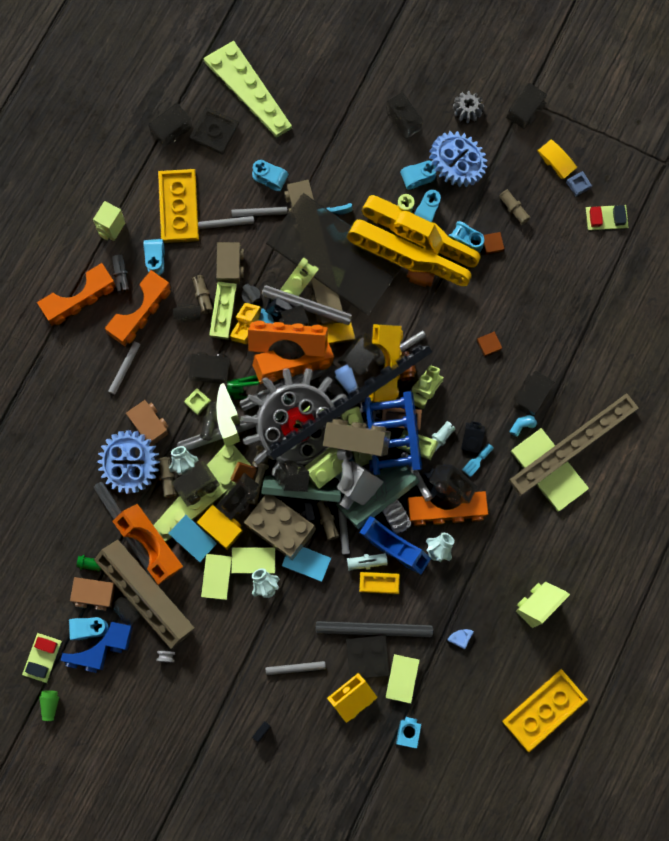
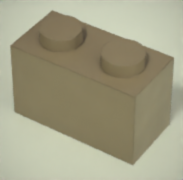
M217 242V283L240 284V278H244V267H240V260H244V249H240L239 242Z

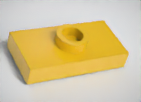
M360 572L359 592L399 594L400 574Z

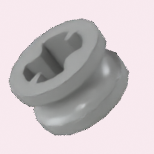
M157 651L159 658L156 661L174 663L173 655H175V652Z

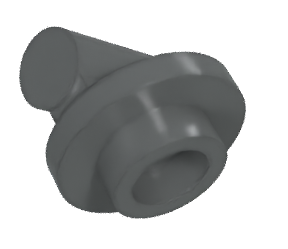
M249 284L242 287V299L245 303L255 304L259 301L260 291L258 288Z

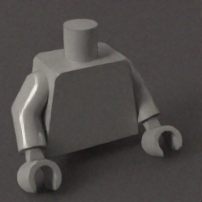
M338 449L337 457L339 460H343V474L337 489L345 494L338 504L347 510L354 501L365 505L375 495L383 481L374 475V471H370L369 465L366 464L362 467L354 461L349 462L353 456L351 451Z

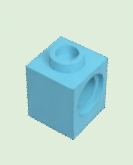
M405 717V721L400 720L396 740L397 745L417 748L421 724L417 723V719ZM407 726L414 729V735L411 738L404 736L403 731Z

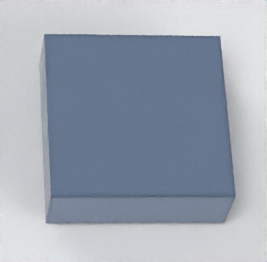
M583 171L566 181L575 197L592 188Z

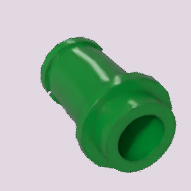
M85 555L78 556L76 567L80 568V570L101 571V567L95 562L94 558H88Z

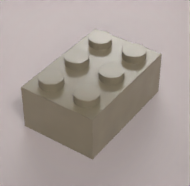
M333 419L332 422L326 423L323 446L385 456L388 454L391 432L386 431V427L375 425L367 428L365 423L352 422V425H348L347 420Z
M265 495L244 522L248 529L292 561L316 531L312 523L273 495Z

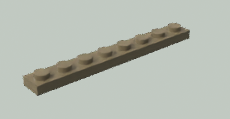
M626 393L512 477L509 483L519 496L523 495L635 412L638 406Z

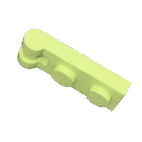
M303 258L280 290L299 296L319 268L315 265L314 267L311 266L308 260Z

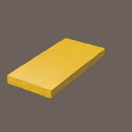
M195 169L158 171L161 239H163L164 243L199 241Z
M560 669L502 722L529 753L588 699L565 672Z

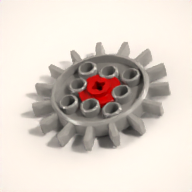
M288 368L283 369L285 385L275 388L272 381L268 378L262 379L264 386L270 391L264 400H260L257 396L251 394L247 397L252 403L260 406L257 416H241V421L247 424L256 423L257 434L244 438L243 443L249 445L260 441L264 448L254 458L255 463L259 464L267 457L265 452L270 450L269 446L276 441H283L286 439V434L293 430L298 431L301 429V424L305 421L317 418L320 410L326 408L329 410L334 406L333 403L336 400L347 397L345 394H339L333 399H329L325 391L333 381L331 378H325L318 389L310 386L312 370L308 368L304 372L302 383L292 382V374ZM290 393L293 397L292 402L285 404L283 398L286 394ZM308 401L310 408L308 411L303 412L301 405L303 402ZM280 411L284 412V419L281 422H277L275 419L276 414ZM296 420L301 422L298 424L299 428L293 426L296 424ZM326 425L319 429V434L316 437L310 435L278 457L271 474L277 477L285 463L293 465V479L300 481V466L309 464L329 448L323 446ZM275 429L277 432L276 437L272 440L268 439V432ZM310 445L311 452L304 455L302 452L303 447Z

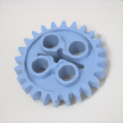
M451 131L448 135L443 133L442 136H438L429 151L432 153L429 158L433 159L431 165H436L434 171H440L439 177L445 176V182L450 179L452 185L457 182L459 187L462 184L467 187L469 184L474 185L475 182H479L487 168L485 165L487 160L484 159L486 153H481L482 147H477L478 142H472V137L467 139L465 133L462 136L459 135L458 131L455 135ZM467 151V153L463 157H461L455 165L449 167L454 161H456L461 156L462 153Z
M127 430L125 433L124 431H119L118 435L112 434V439H106L108 445L101 446L104 452L98 453V455L103 457L102 460L97 461L103 465L98 469L99 471H104L101 478L107 477L106 484L113 483L112 489L118 488L120 493L124 492V490L126 494L132 491L136 493L139 492V489H146L145 485L152 484L150 479L156 478L153 472L159 471L155 464L160 463V461L154 458L159 453H153L156 446H149L152 440H145L146 435L142 434L139 436L138 431L132 433L131 430ZM118 448L122 450L121 456H118L117 454ZM136 448H139L140 450L139 457H137L135 454ZM113 460H143L144 464H115ZM118 467L122 470L121 476L117 473ZM136 467L140 469L139 477L135 473Z

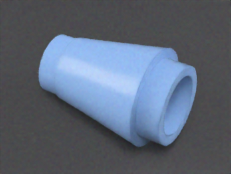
M348 364L334 371L336 374L335 378L348 394L351 390L358 387L353 370L349 368Z

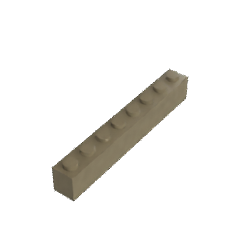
M309 180L287 184V191L284 194L286 202H290L291 205L289 209L290 218L295 220L296 225L293 226L295 237L299 236L300 242L297 243L299 253H303L304 258L308 260L311 266L314 267L315 265L319 268L308 283V288H312L313 291L311 301L343 311ZM315 314L317 323H321V326L339 323Z

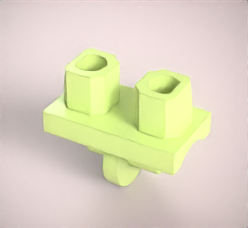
M430 365L412 387V392L431 399L436 389L443 382L444 377L439 375L440 369Z

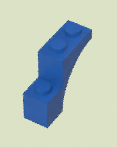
M371 516L359 532L378 550L396 558L403 566L420 575L431 560V557L422 549L402 539Z
M111 622L106 635L97 645L81 653H62L61 661L66 662V667L77 669L78 665L85 666V671L96 673L97 669L103 670L108 647H111L110 651L122 653V650L128 651L133 627Z

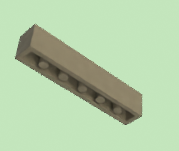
M119 540L114 541L99 552L94 559L95 562L170 649L184 640L193 631L194 627L190 621L186 619L177 606L172 603L164 591L159 588L151 576L146 573Z

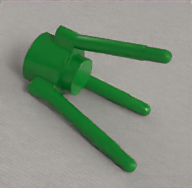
M257 375L227 381L229 396H233L234 400L246 399L247 396L240 395V393H244V387L260 384L259 381L246 382L258 379Z

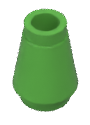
M41 691L39 699L42 720L54 721L59 701L58 691Z

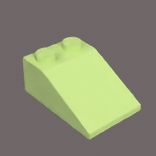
M544 582L542 585L538 583L531 590L533 594L528 599L524 597L517 604L519 608L516 612L534 628L542 624L570 594L547 582Z

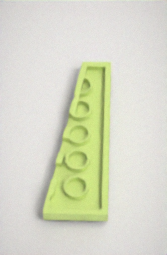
M234 41L203 58L205 64L225 82L230 90L234 91L237 97L249 107L250 111L259 118L276 138L292 129V125Z
M234 444L228 447L224 445L153 525L165 542L172 538L168 533L185 514L193 521L238 484L230 479L237 462L251 464Z

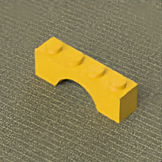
M373 324L372 344L379 347L383 352L385 358L384 368L397 364L396 360L402 356L400 341L403 339L402 326ZM400 375L369 395L368 397L371 398V401L396 400L399 396L397 382Z

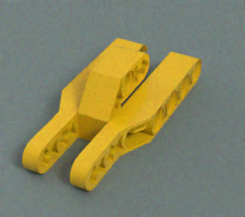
M371 195L368 197L361 209L365 217L373 220L376 224L379 223L390 228L395 234L424 248L364 220H356L347 234V238L351 243L412 272H431L459 286H467L469 284L472 274L468 269L440 257L438 254L440 253L465 266L476 267L481 258L478 251L451 239L433 222L414 215L410 211H404L399 206L378 196Z

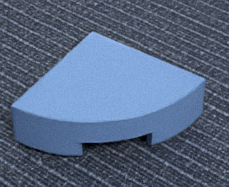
M468 629L458 630L451 634L447 641L465 649L474 631Z

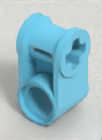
M257 160L253 164V179L275 191H281L289 175L288 172L264 160Z
M429 160L403 168L400 173L406 189H414L420 185L431 183L436 176L437 171H434L436 165H431L432 161Z
M436 190L427 191L414 215L432 222L441 199L439 192Z
M457 221L455 224L456 228L448 236L480 253L484 245L483 234L472 229L467 224ZM476 240V241H478L480 244H479V245H473V244L471 243V241Z
M163 239L144 240L145 264L148 272L152 270L160 276L164 272Z
M98 617L69 620L70 640L101 637L109 629L108 623ZM101 624L102 628H99L98 631L94 629V626Z

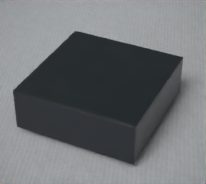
M264 721L252 738L260 742L270 729V725Z

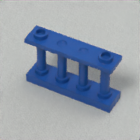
M411 391L403 392L404 397L398 400L372 403L371 398L366 397L365 402H362L363 413L367 414L368 428L375 425L386 427V429L402 426L408 428V436L390 440L389 448L407 446L410 447L411 455H408L406 458L379 461L378 455H372V460H369L370 471H374V475H381V468L409 465L413 470L423 469L414 396ZM397 407L405 408L406 416H403V419L374 422V410Z

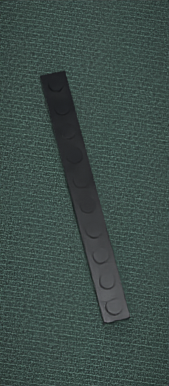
M416 346L411 350L412 353L410 355L398 358L396 360L397 364L392 367H385L376 378L373 376L364 382L366 385L361 388H354L345 399L340 398L336 400L332 408L329 410L327 408L323 409L317 414V418L305 421L301 424V429L289 432L285 435L286 439L281 442H274L269 446L270 450L265 453L269 459H277L324 427L327 422H331L432 353L429 346Z

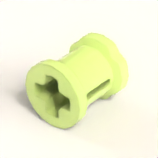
M403 194L399 197L397 206L404 211L412 212L414 198L409 194Z

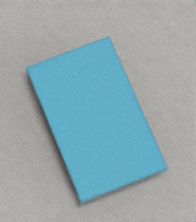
M186 514L168 533L199 562L217 544Z
M302 547L293 561L286 556L282 566L322 582L331 558Z

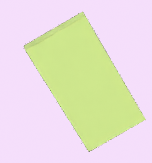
M540 428L510 452L521 466L526 468L555 445ZM568 461L536 484L557 512L589 489Z

